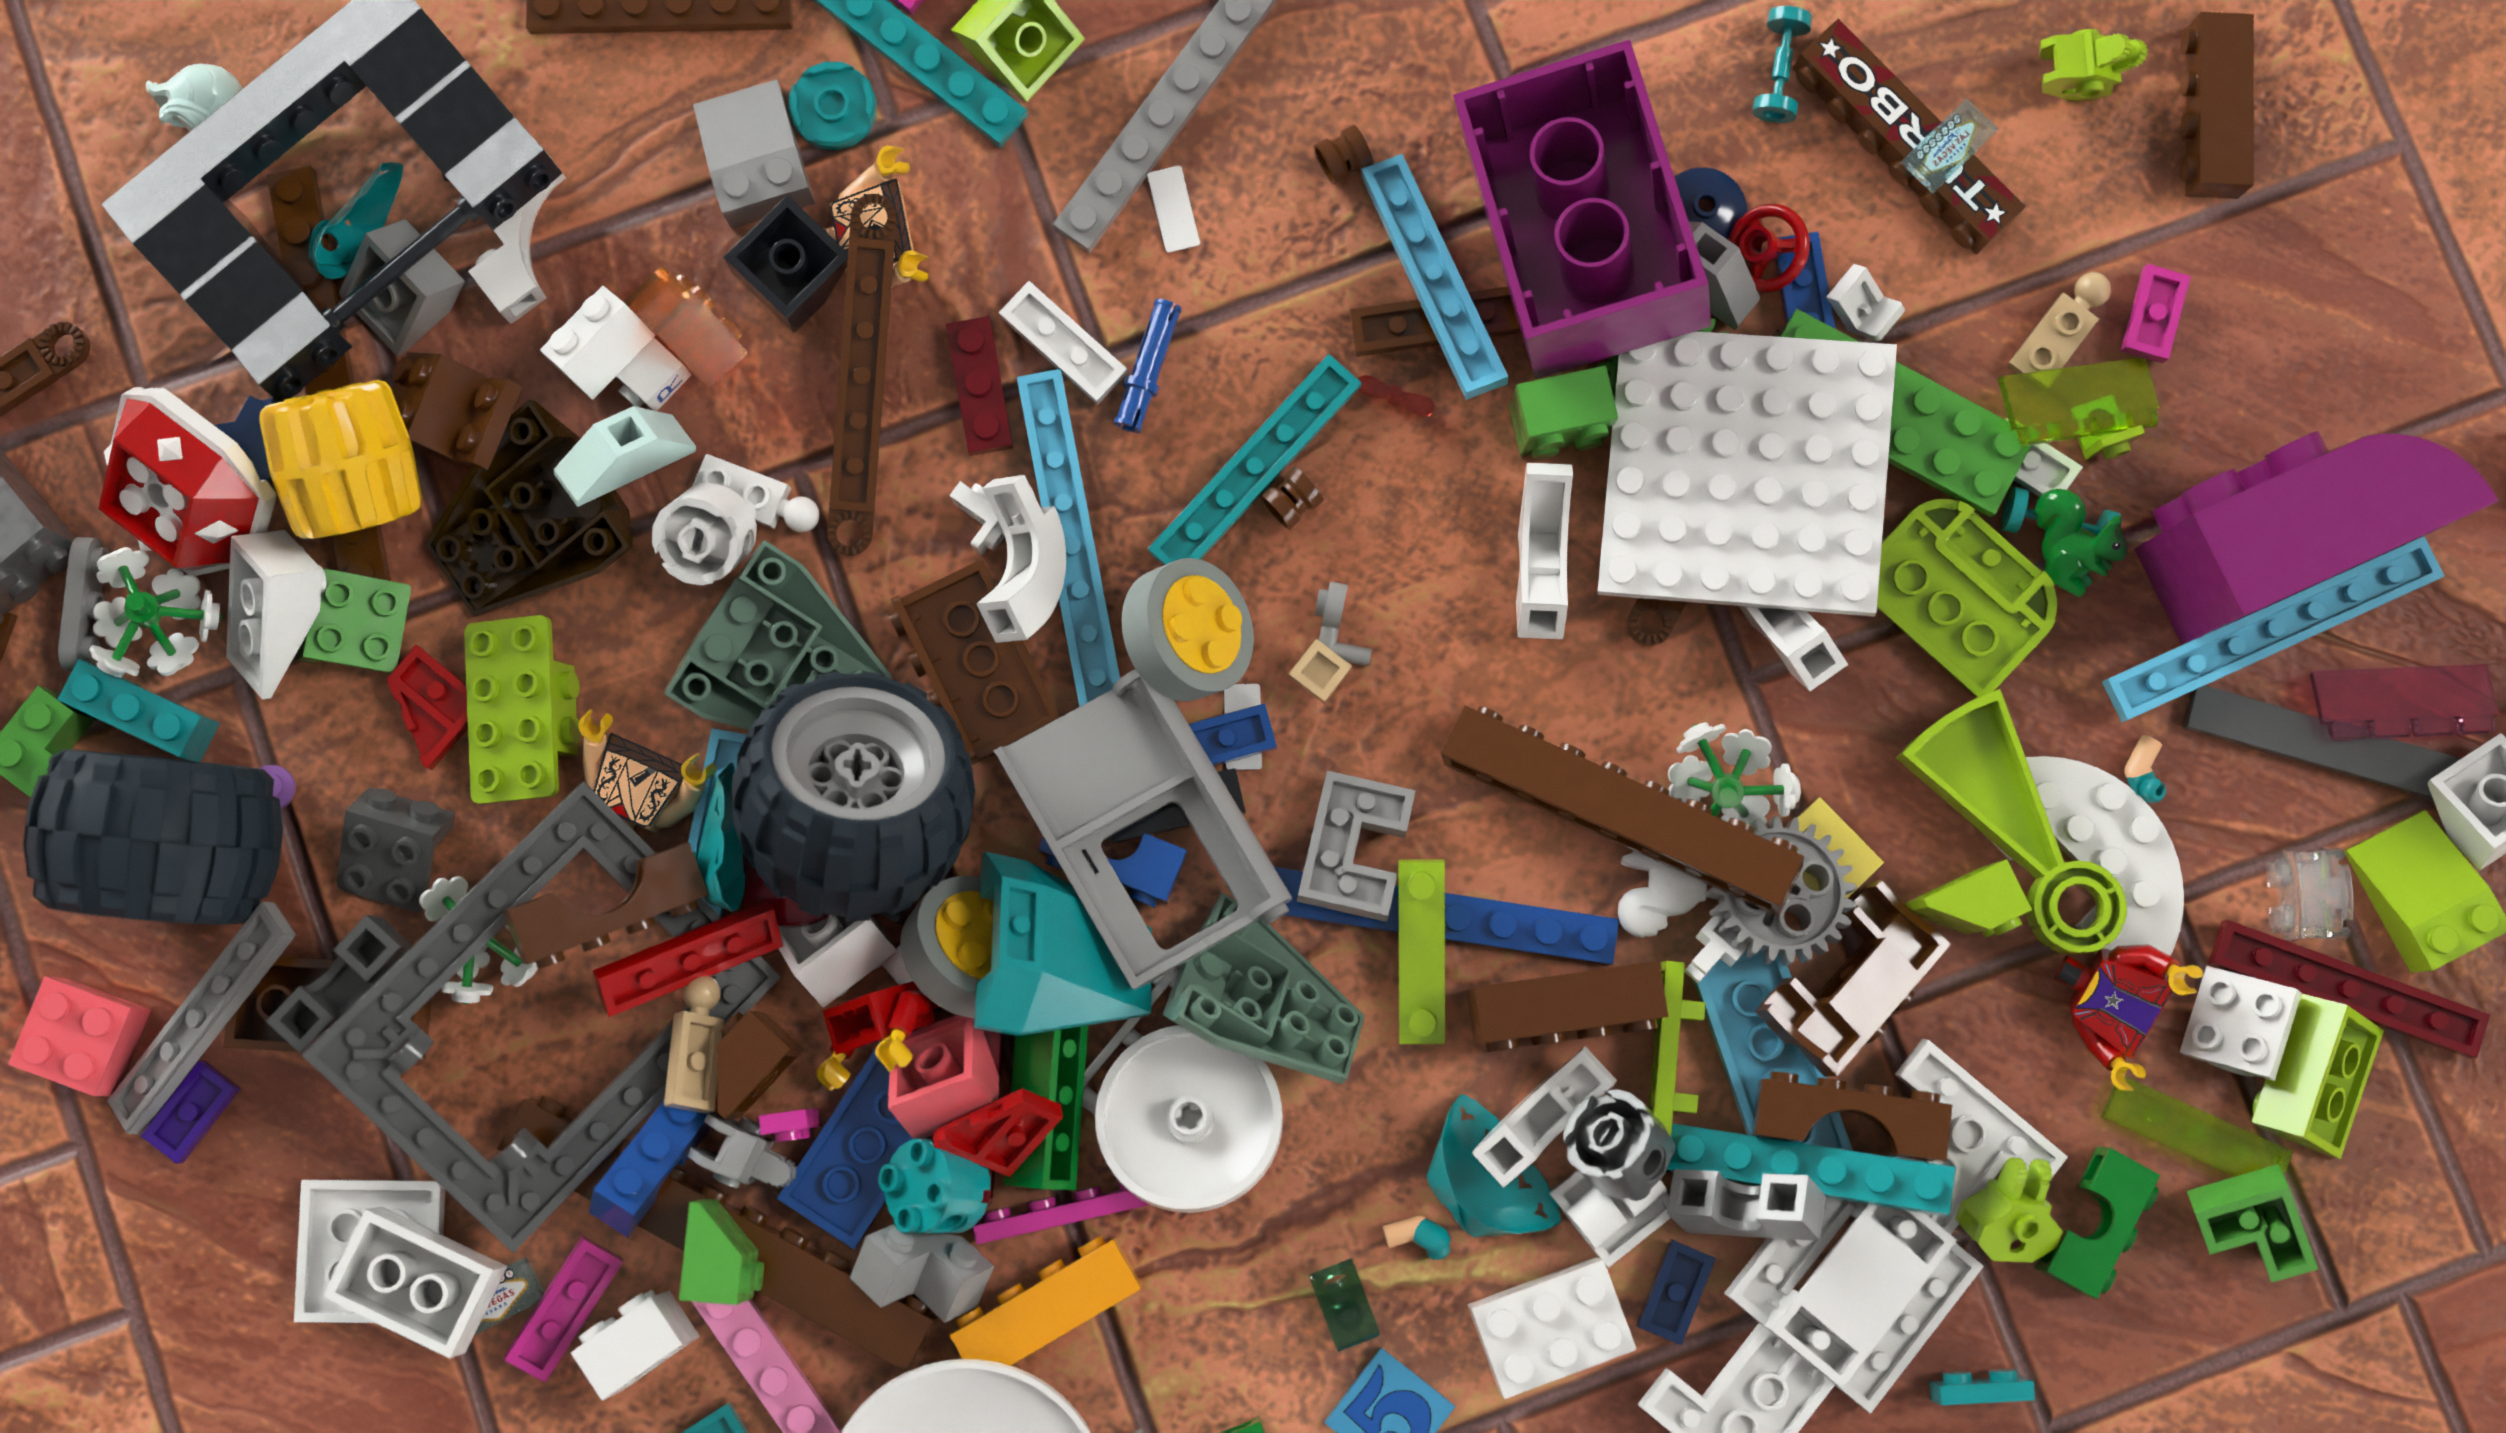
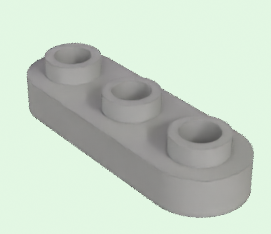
M76 537L70 547L58 644L59 662L65 671H72L78 659L93 664L97 662V660L91 657L92 653L89 651L92 645L100 647V641L93 632V625L97 622L93 617V608L97 603L105 601L104 594L102 593L103 583L99 582L96 577L98 571H100L97 567V561L102 556L110 554L108 548L103 546L99 538Z

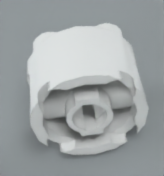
M712 483L695 484L659 512L652 526V545L655 554L659 552L661 558L665 561L662 566L669 574L684 583L702 586L711 584L715 580H720L750 555L756 543L757 524L755 521V506L751 501L742 498L740 494L724 485Z

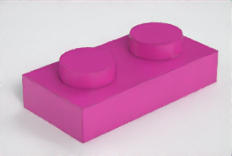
M2147 264L2142 269L2121 352L2162 364L2169 359L2191 276Z
M803 1109L759 1116L761 1135L774 1134L775 1142L810 1138L809 1128L822 1127L820 1109Z

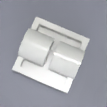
M2206 966L2180 1053L2186 1057L2207 1062L2212 1066L2247 1077L2258 1076L2275 1081L2302 993L2295 988Z
M1576 1170L1549 1192V1195L1595 1254L1604 1260L1607 1268L1671 1218L1667 1214L1670 1196L1661 1180L1651 1189L1646 1198L1633 1201L1629 1198L1618 1199L1602 1194Z

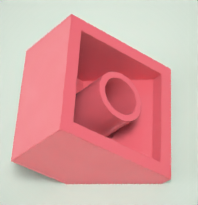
M955 1015L912 1031L910 1038L903 1040L902 1043L913 1054V1057L908 1065L903 1068L896 1064L889 1074L888 1109L913 1139H924L933 1136L936 1129L999 1099V1075L984 1031L974 1028L975 1018Z

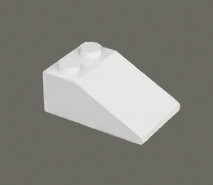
M286 530L231 536L226 658L261 699H268L273 696L320 612L321 593L326 590V576L323 568L305 552L304 548Z

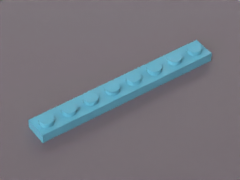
M1061 369L1019 376L1017 377L1041 508L1055 506L1065 538L1066 573L1059 602L1080 707L1112 690L1113 685L1120 679V673Z
M2425 536L2108 678L2102 681V684L2122 723L2445 577Z

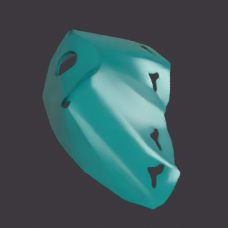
M396 162L381 163L366 183L331 220H323L316 225L310 237L309 266L327 279H337L347 275L365 234L384 227L402 180L404 165ZM346 220L350 221V226L346 224ZM324 234H330L336 239V250L328 251L322 246L321 238Z
M733 762L728 763L717 777L700 847L694 852L709 893L708 896L704 897L705 901L729 911L738 909L745 891L743 849L733 823V803L731 800L732 780L735 772Z
M1460 1094L1449 1109L1426 1175L1428 1185L1439 1202L1448 1208L1461 1229L1473 1238L1542 1231L1560 1224L1561 1217L1558 1205L1549 1195L1551 1190L1546 1180L1533 1164H1530L1520 1173L1524 1177L1525 1183L1532 1185L1531 1189H1519L1518 1176L1503 1188L1472 1154L1473 1150L1484 1139L1485 1129H1488L1490 1132L1500 1121L1476 1100ZM1463 1107L1466 1114H1472L1474 1119L1461 1121L1462 1112L1460 1108ZM1540 1202L1543 1205V1213L1548 1216L1547 1219L1543 1216L1535 1215L1538 1203Z

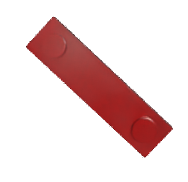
M765 901L594 969L592 972L602 1007L608 1017H611L685 987L696 978L712 976L781 948L783 944L774 908L768 901Z

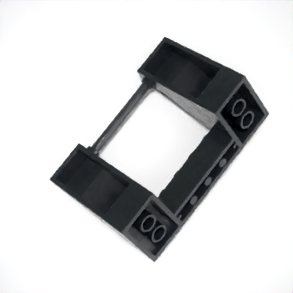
M351 0L101 205L131 243L231 349L258 385L276 401L283 402L285 399L292 398L300 393L308 383L329 366L335 364L342 355L353 347L341 333L347 327L343 323L344 321L346 322L465 224L469 218L474 222L481 216L494 231L539 192L545 190L562 172L415 0ZM367 86L462 195L455 200L458 206H455L335 305L333 309L327 306L322 310L253 224L229 198Z

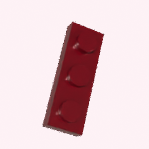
M990 316L946 323L969 456L1013 449Z

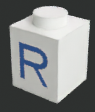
M653 338L616 376L623 384L618 391L633 406L641 407L645 404L651 410L658 411L691 376V373L680 360Z

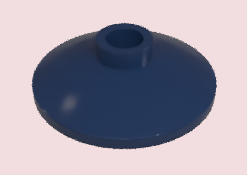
M1707 167L1688 169L1675 176L1674 178L1688 221L1703 222L1728 240L1736 222L1747 212L1746 199L1739 185L1727 174ZM1703 199L1709 200L1713 205V210L1710 212L1702 211L1698 206V202Z

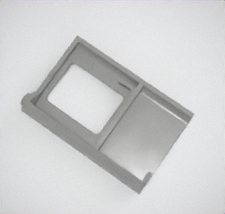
M1136 669L1121 677L1113 685V689L1018 741L993 750L1133 990L1156 980L1262 919L1265 925H1268L1289 912L1286 904L1293 898L1176 702L1149 686ZM1175 803L1182 809L1236 900L1237 910L1171 949L1165 950L1158 946L1102 851L1101 843L1104 839L1167 804Z

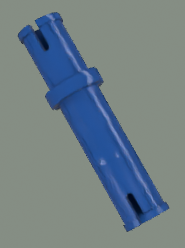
M1155 299L1151 316L1131 375L1125 376L1123 387L1126 390L1113 422L1118 428L1124 424L1122 430L1131 433H1141L1151 398L1157 396L1159 386L1156 383L1176 322L1182 311L1178 304L1172 308L1174 303L1165 299Z

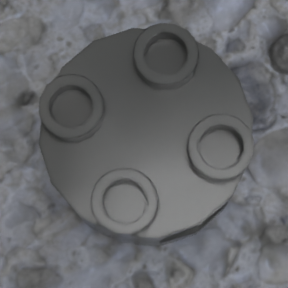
M1613 1089L1604 1091L1607 1095L1600 1096L1597 1099L1592 1095L1583 1100L1570 1114L1565 1126L1563 1142L1567 1145V1158L1602 1194L1618 1199L1642 1200L1649 1195L1651 1189L1666 1173L1675 1151V1143L1669 1136L1663 1123L1632 1093Z

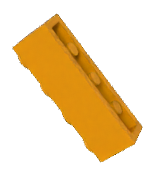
M1102 1235L1096 1237L1077 1249L1081 1255L1079 1259L1067 1266L1059 1259L1037 1272L1041 1280L1038 1283L1024 1290L1020 1282L996 1296L1000 1303L997 1307L984 1314L979 1306L955 1320L959 1329L949 1336L962 1359H980L1011 1366L1140 1290L1142 1284L1116 1238L1114 1237L1105 1243Z

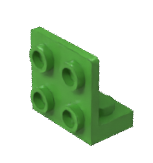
M323 568L326 576V590L321 593L320 612L298 649L296 661L311 664L324 661L392 673L398 666L411 586Z

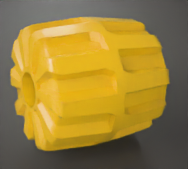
M385 381L359 382L334 390L316 391L312 395L285 399L283 402L267 405L260 411L259 421L269 472L290 527L296 536L313 539L353 532L397 520L414 513L421 507L422 495L413 447L391 387Z

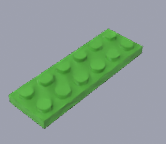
M1797 308L1780 336L1859 342ZM1896 362L1888 463L1945 494L1970 505L1975 510L1991 518L2000 507L2036 436Z

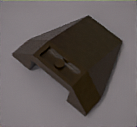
M528 400L511 414L489 469H470L425 542L426 547L473 617L600 574L633 547L630 511L616 490L577 507L554 475V468L581 438L534 400Z

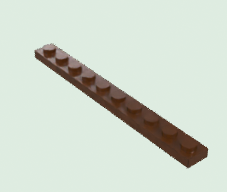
M305 166L267 174L282 261L322 310L327 306L333 309L340 302L336 279L325 278L308 264L310 237L316 225L325 220L316 171L311 166ZM324 234L321 238L322 246L330 251L328 235ZM344 329V330L341 331V333H342V334L344 335V337L346 338V333H345V329ZM349 350L335 364L329 366L305 386L306 395H312L316 391L325 389L334 390L355 383ZM381 524L332 536L338 571L391 581Z

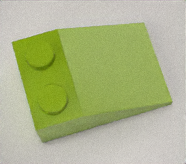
M2426 810L2343 851L2410 973L2434 971L2506 933V915L2491 888Z

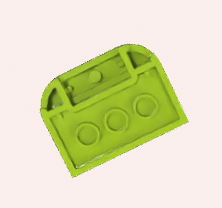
M1935 499L1911 510L1882 542L1877 609L1978 698L1993 692L2050 632L2056 621L2057 596L2054 583L2045 571H2040L1976 514L1973 507L1962 501Z

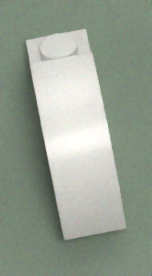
M1584 1046L1512 1109L1478 1144L1472 1154L1504 1188L1532 1164L1548 1144L1565 1129L1570 1114L1583 1100L1592 1095L1596 1099L1599 1098L1617 1080Z

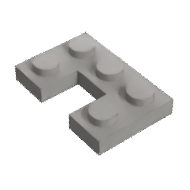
M1327 771L1297 902L1387 922L1398 873L1354 864V855L1361 828L1397 837H1406L1416 790Z

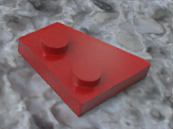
M415 645L386 680L394 699L399 702L402 709L401 716L406 728L412 733L421 754L419 758L422 765L427 769L433 770L468 729L466 684L422 647Z
M1021 1088L936 1129L933 1133L934 1147L1010 1177L1063 1118L1061 1104Z

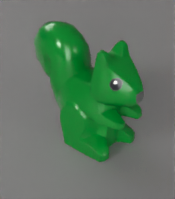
M2052 489L2043 493L2038 498V503L2034 510V514L2037 516L2038 527L2046 530L2041 543V550L2046 563L2044 571L2055 585L2077 597H2082L2086 592L2085 586L2089 587L2093 582L2092 577L2088 574L2089 570L2106 576L2109 572L2108 570L2113 567L2111 561H2122L2126 557L2128 547L2120 527L2122 519L2119 515H2116L2098 534L2090 532L2082 527L2086 510L2080 496L2069 490Z

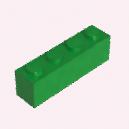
M1088 1025L1015 1036L1011 1093L1022 1088L1061 1104L1063 1118L1010 1177L1004 1175V1185L1036 1189L1076 1190Z

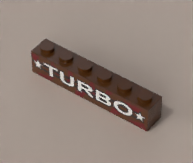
M1839 18L1800 53L1792 69L1796 72V78L1801 86L1811 93L1815 92L1827 104V110L1830 115L1839 123H1846L1858 135L1857 138L1861 146L1870 154H1877L1889 166L1888 169L1891 176L1903 186L1908 185L1920 197V204L1927 213L1933 217H1940L1951 229L1952 237L1959 245L1966 249L1970 248L1977 255L2014 221L2026 207L1969 149H1967L1968 153L1966 152L1967 156L1964 157L1965 160L1959 166L1956 165V167H1949L1942 172H1935L1933 175L1930 174L1929 177L1920 175L1921 173L1918 171L1923 160L1916 161L1914 154L1920 152L1921 147L1926 146L1927 141L1932 140L1931 137L1936 132L1939 133L1941 128H1945V125Z

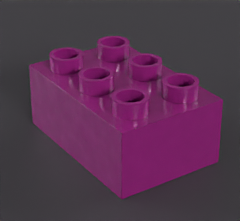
M1630 39L1453 95L1467 152L1535 379L1711 327L1709 284Z

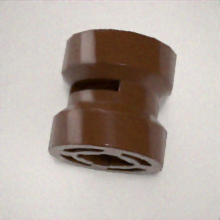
M1355 125L1342 130L1340 136L1334 140L1324 139L1314 145L1318 162L1333 185L1346 179L1348 171L1354 169L1361 170L1373 165V157L1368 144Z
M1294 467L1284 475V482L1280 486L1270 487L1261 495V499L1269 511L1288 530L1300 522V515L1307 509L1314 510L1324 500L1316 486L1297 467Z

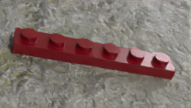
M2230 920L2221 921L2208 961L2210 965L2233 973L2295 988L2305 995L2348 1005L2378 1026L2467 1058L2478 1057L2490 1018V1014Z

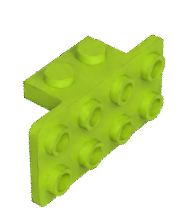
M535 615L470 623L464 630L471 799L477 804H491L554 797L559 791L558 756L578 755V743L582 735L579 731V720L576 713V698L579 695L580 685L575 673V667L553 660L552 622L546 616Z

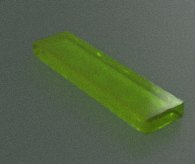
M2126 1076L2127 1084L2132 1086L2134 1091L2120 1090L2113 1086L2101 1118L2233 1177L2279 1164L2283 1174H2285L2293 1151Z

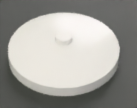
M1180 1025L1165 1027L1143 1036L1130 1045L1115 1060L1102 1082L1095 1111V1128L1100 1150L1108 1167L1118 1181L1130 1193L1152 1206L1183 1213L1203 1212L1225 1206L1254 1187L1264 1176L1276 1155L1283 1125L1279 1090L1264 1060L1214 1046Z

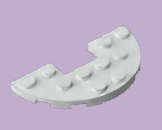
M2026 757L2059 848L2072 861L2093 862L2104 867L2123 887L2126 897L2125 901L2127 902L2125 924L2122 925L2123 928L2118 937L2104 948L2112 950L2117 946L2149 944L2171 956L2177 942L2183 917V877L2174 845L2158 816L2142 797L2137 796L2133 789L2115 776L2097 767L2060 757ZM1993 843L2009 860H2013L1995 843ZM2096 905L2075 925L2077 929H2086L2094 921Z

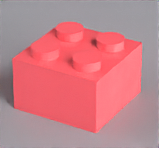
M44 976L8 1065L92 1096H111L123 1081L152 1009L68 978Z

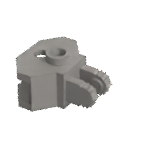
M708 1113L704 1122L715 1130L727 1135L719 1153L703 1147H698L697 1149L691 1147L687 1155L698 1165L713 1171L712 1177L733 1188H738L740 1182L745 1185L753 1184L756 1179L766 1184L771 1183V1186L776 1185V1187H779L781 1185L783 1187L785 1184L789 1186L794 1179H797L798 1167L795 1166V1162L792 1163L791 1159L786 1160L785 1156L772 1151L771 1148L775 1141L765 1135H761L759 1123L745 1117H741L740 1121H737L735 1119H724L719 1113Z

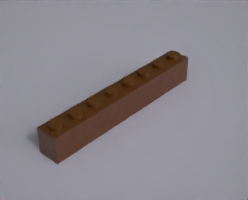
M1466 705L1464 706L1441 751L1445 766L1780 917L1803 868L1804 856L1797 853L1799 849L1794 844L1778 837H1773L1771 841L1754 834L1755 829L1751 825L1739 819L1730 818L1727 822L1711 815L1712 809L1699 801L1687 799L1686 803L1670 797V791L1656 782L1645 780L1641 784L1627 777L1628 773L1623 768L1613 763L1603 761L1601 765L1589 761L1585 759L1586 754L1575 746L1561 743L1560 747L1544 741V735L1530 726L1521 724L1517 729L1502 722L1503 717L1489 708L1479 706L1478 710H1475Z

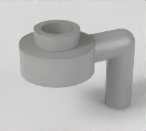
M1330 581L1328 590L1319 589L1314 615L1323 617L1319 641L1348 663L1369 666L1372 649L1337 642L1348 585Z

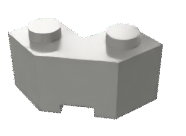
M893 1224L866 1236L850 1279L880 1308L914 1293L945 1323L977 1308L994 1266L963 1237L948 1233H902Z

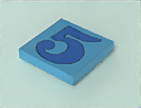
M1380 1347L1325 1419L1324 1423L1336 1433H1436L1456 1406L1389 1352Z

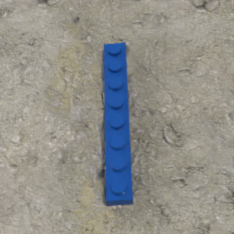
M1274 867L1293 898L1286 904L1289 912L1284 916L1398 933L1397 885L1394 888L1388 920L1384 922L1297 902L1303 871ZM1445 893V940L1613 965L1619 919Z

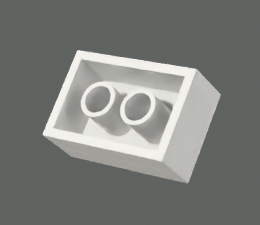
M384 1207L365 1209L322 1298L445 1357L453 1358L466 1353L508 1266Z
M1599 1257L1588 1259L1467 1304L1498 1391L1504 1399L1637 1350L1604 1260Z

